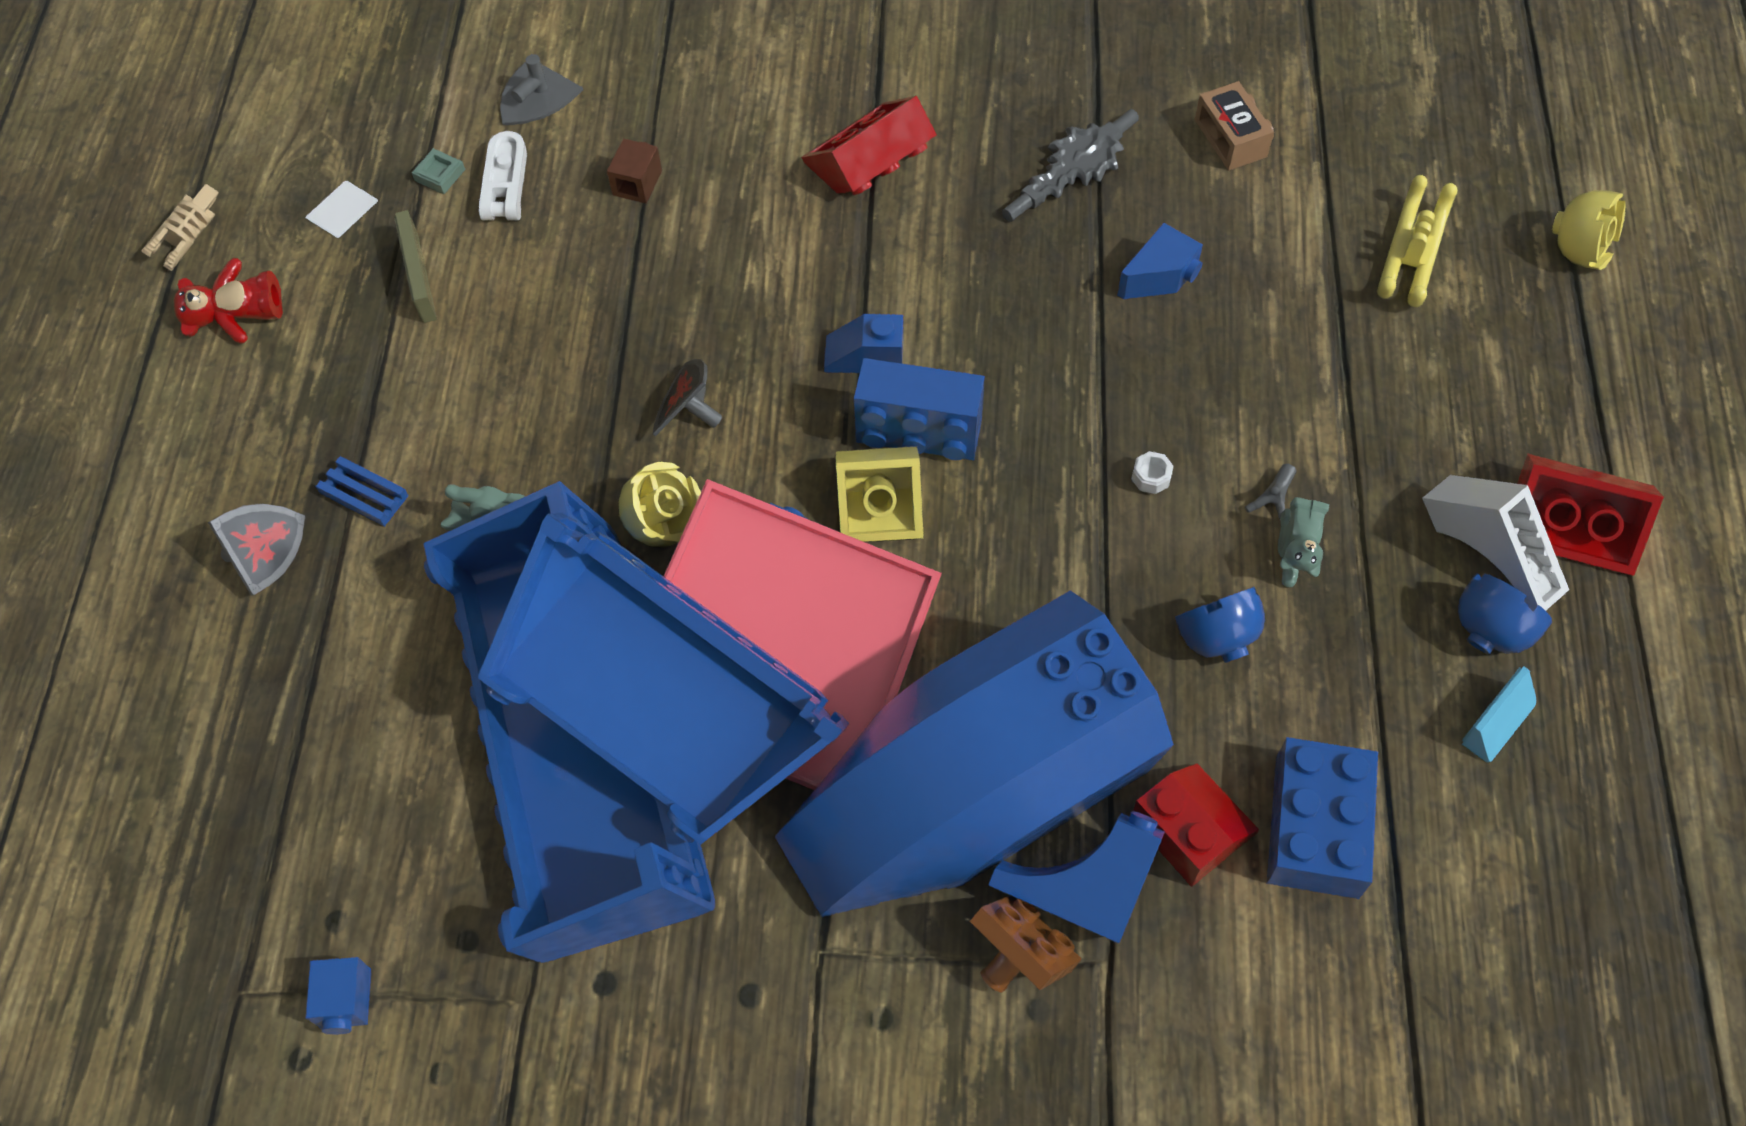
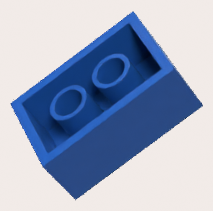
M863 358L854 396L856 442L864 443L872 448L917 447L918 454L942 455L951 460H974L982 422L985 376Z
M1286 737L1276 756L1266 884L1356 899L1363 895L1372 884L1378 751Z

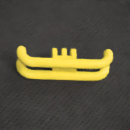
M1423 175L1415 176L1411 182L1377 290L1379 297L1383 299L1389 298L1396 288V280L1401 263L1416 267L1408 295V304L1415 308L1421 306L1427 297L1426 289L1447 218L1457 194L1456 185L1453 183L1445 184L1437 200L1434 212L1429 210L1421 211L1413 227L1427 186V178Z

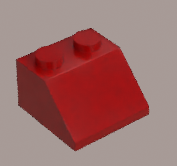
M1198 763L1170 773L1136 800L1133 809L1134 812L1149 816L1158 822L1156 828L1165 832L1158 850L1191 887L1259 832L1257 826Z

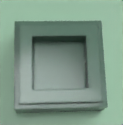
M433 148L413 170L412 175L415 182L445 194L465 171V167L461 160Z

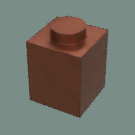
M623 138L607 170L613 196L647 204L662 173L658 147L646 142H636Z

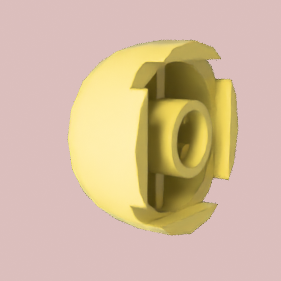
M1599 190L1583 193L1570 201L1564 212L1559 211L1553 223V234L1558 235V246L1562 254L1572 263L1596 270H1602L1608 265L1614 253L1605 252L1612 241H1619L1625 218L1626 204L1625 201L1619 200L1624 196L1622 193Z
M656 462L638 470L623 485L619 497V516L624 528L634 539L648 546L668 547L679 543L701 494L697 482L691 476L686 478L681 472L677 471L680 467L673 463Z

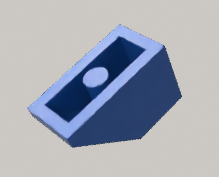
M1163 223L1121 272L1117 296L1122 299L1177 293L1186 281L1193 282L1199 274L1203 264L1199 261L1203 244Z
M863 314L827 335L824 372L860 373L863 358L903 364V315Z

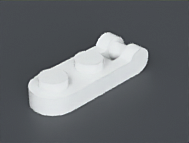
M500 132L494 135L488 143L479 201L481 220H494L495 217H506L507 220H520V202L527 151L523 138L516 132ZM496 197H506L505 202H495Z

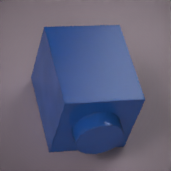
M358 957L310 961L306 1019L322 1029V1033L332 1035L350 1033L352 1026L368 1025L371 968Z

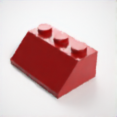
M916 95L882 103L801 158L837 194L852 192L853 195H857L872 186L870 180L877 175L886 176L900 167L898 161L905 156L911 158L928 148L926 142L937 134Z
M1527 454L1517 484L1528 485L1555 555L1634 576L1664 498L1654 485Z

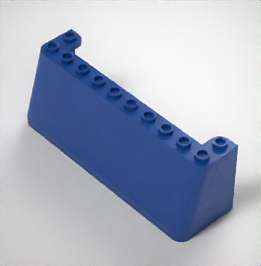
M560 481L423 543L427 558L424 562V569L432 583L439 584L449 591L455 599L457 612L454 613V619L462 633L465 647L462 650V657L465 665L470 670L473 685L470 687V696L474 705L478 708L481 723L478 726V734L481 742L486 747L489 764L486 766V773L495 789L497 799L495 815L498 823L503 828L506 842L503 854L507 865L512 870L515 885L512 890L515 906L503 911L501 922L498 925L499 938L507 952L541 963L692 919L715 909V897L701 845L695 840L687 842L671 830L672 822L666 814V811L669 809L668 806L531 704H517L511 702L510 705L502 704L487 693L486 689L488 686L478 679L480 669L533 547L542 521L547 514L563 513L578 522L579 525L575 530L583 534H595L598 531L620 544L610 524Z

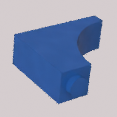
M1134 811L1131 812L1130 817L1121 813L1110 834L1100 845L1085 856L1064 865L1047 868L1024 867L1002 860L995 868L989 886L1120 943L1165 832L1157 829L1158 822L1149 816Z

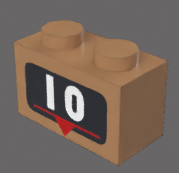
M1239 81L1200 94L1195 121L1228 171L1268 157L1271 142L1274 138L1273 126L1268 119L1263 117L1256 107L1253 96L1247 94Z

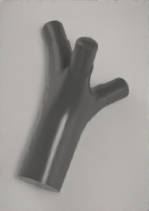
M1283 464L1270 486L1255 501L1246 505L1245 510L1250 513L1267 503H1273L1276 506L1280 519L1282 512L1285 510V495L1296 474V468L1291 464Z

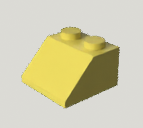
M917 447L836 451L841 533L863 542L923 538L920 458Z

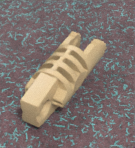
M205 184L194 198L186 194L141 251L151 257V255L158 251L161 243L166 240L176 247L174 251L168 254L163 265L172 271L199 234L214 218L215 214L209 209L216 201L219 192Z

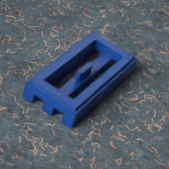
M340 456L336 460L337 468L335 470L331 468L326 473L328 479L325 482L320 480L316 485L317 490L320 494L385 527L407 499L408 494L406 490ZM346 473L349 474L350 476H352V477H354V478H356V479H358V480H360V481H362V482H364V483H366V484H368V485H370V486H372V487H374V488H376V489H378V490H380V491H382V492H384V493H386V494H388V495L394 497V499L392 500V499H390V498H388V497H386V496H384V495H382V494H380V493H378V492H376V491H374V490L368 488L367 486H365V485H363V484H361V483H359V482H357V481H355V480H353V479H351V478L345 476ZM340 484L386 509L381 512L335 487Z

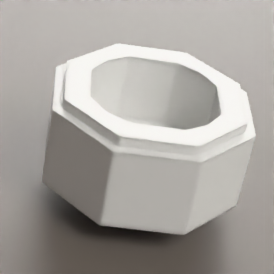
M1149 451L1136 458L1131 479L1140 491L1157 494L1169 487L1174 466L1166 455Z

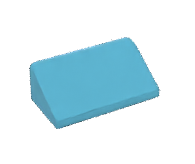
M1519 667L1462 739V745L1485 762L1489 763L1495 758L1536 705V695L1530 671L1526 667Z

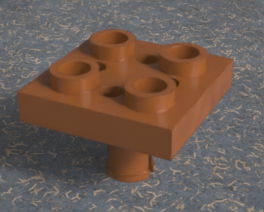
M1011 895L981 907L970 920L999 950L987 967L982 969L980 972L981 977L992 989L1002 993L1021 971L1039 990H1042L1071 973L1082 958L1073 951L1075 949L1074 944L1065 934L1056 929L1052 930L1039 918L1040 912L1036 906Z

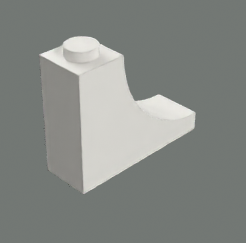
M1449 475L1422 498L1436 531L1465 542L1488 558L1516 589L1527 595L1524 601L1532 611L1536 609L1538 604L1546 611L1569 591L1528 485Z

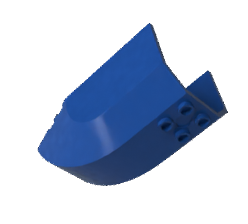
M1068 591L944 662L892 699L873 718L828 775L776 834L775 839L821 917L873 906L880 902L898 898H909L921 895V893L962 886L999 864L1002 860L1007 859L1147 774L1174 745L1158 692L1106 615L1072 591Z

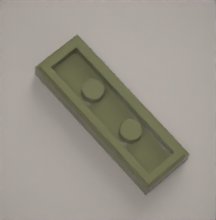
M408 210L395 213L394 219L412 301L421 321L424 323L435 321L437 316L417 230Z

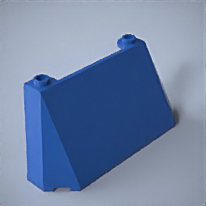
M563 513L547 514L542 521L533 547L480 669L478 679L488 686L486 689L487 693L502 704L510 705L511 702L531 704L668 806L669 809L666 811V814L672 822L670 828L678 837L687 842L695 840L701 845L845 731L849 723L841 714L834 711L831 716L823 708L828 699L821 691L616 541L598 531L595 534H583L575 530L579 525L578 522Z

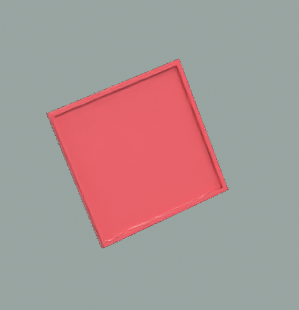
M707 479L664 577L821 691L828 699L823 708L831 716L835 711L847 720L849 725L841 735L785 778L815 790L873 718L897 696L942 573Z

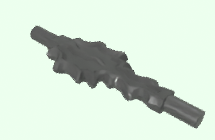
M1129 109L1113 123L1109 121L1102 127H1098L1093 123H1089L1087 129L1067 127L1065 130L1068 136L1055 140L1048 146L1049 150L1055 152V154L1047 158V161L1051 163L1046 166L1047 173L1029 179L1030 185L1021 190V196L1002 210L1004 218L1012 222L1029 207L1034 209L1045 202V198L1048 195L1060 198L1066 184L1072 185L1076 177L1081 180L1084 186H1087L1090 178H1093L1095 181H1101L1107 169L1113 171L1118 169L1115 153L1124 149L1119 140L1123 137L1122 133L1139 121L1137 112Z

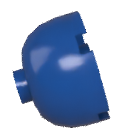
M1476 573L1459 599L1458 614L1461 625L1470 633L1467 641L1473 647L1488 655L1493 649L1509 654L1522 652L1532 647L1552 624V618L1539 604L1532 611L1524 601L1527 595L1508 583L1488 574L1480 577Z
M1255 587L1175 616V620L1186 645L1196 654L1206 658L1222 656L1224 663L1249 655L1246 646L1259 639L1264 629L1265 613L1260 596L1257 594Z

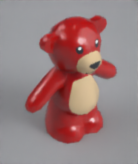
M232 258L219 273L212 289L201 285H194L188 278L180 279L177 284L179 290L174 297V312L177 319L181 322L182 333L188 337L194 336L200 327L216 320L235 342L245 343L248 339L247 333L236 322L235 317L272 320L282 317L281 288L275 274L268 270L246 281H234L242 269V262L238 258Z

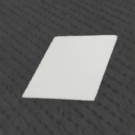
M344 181L305 218L336 238H339L378 200L349 181Z

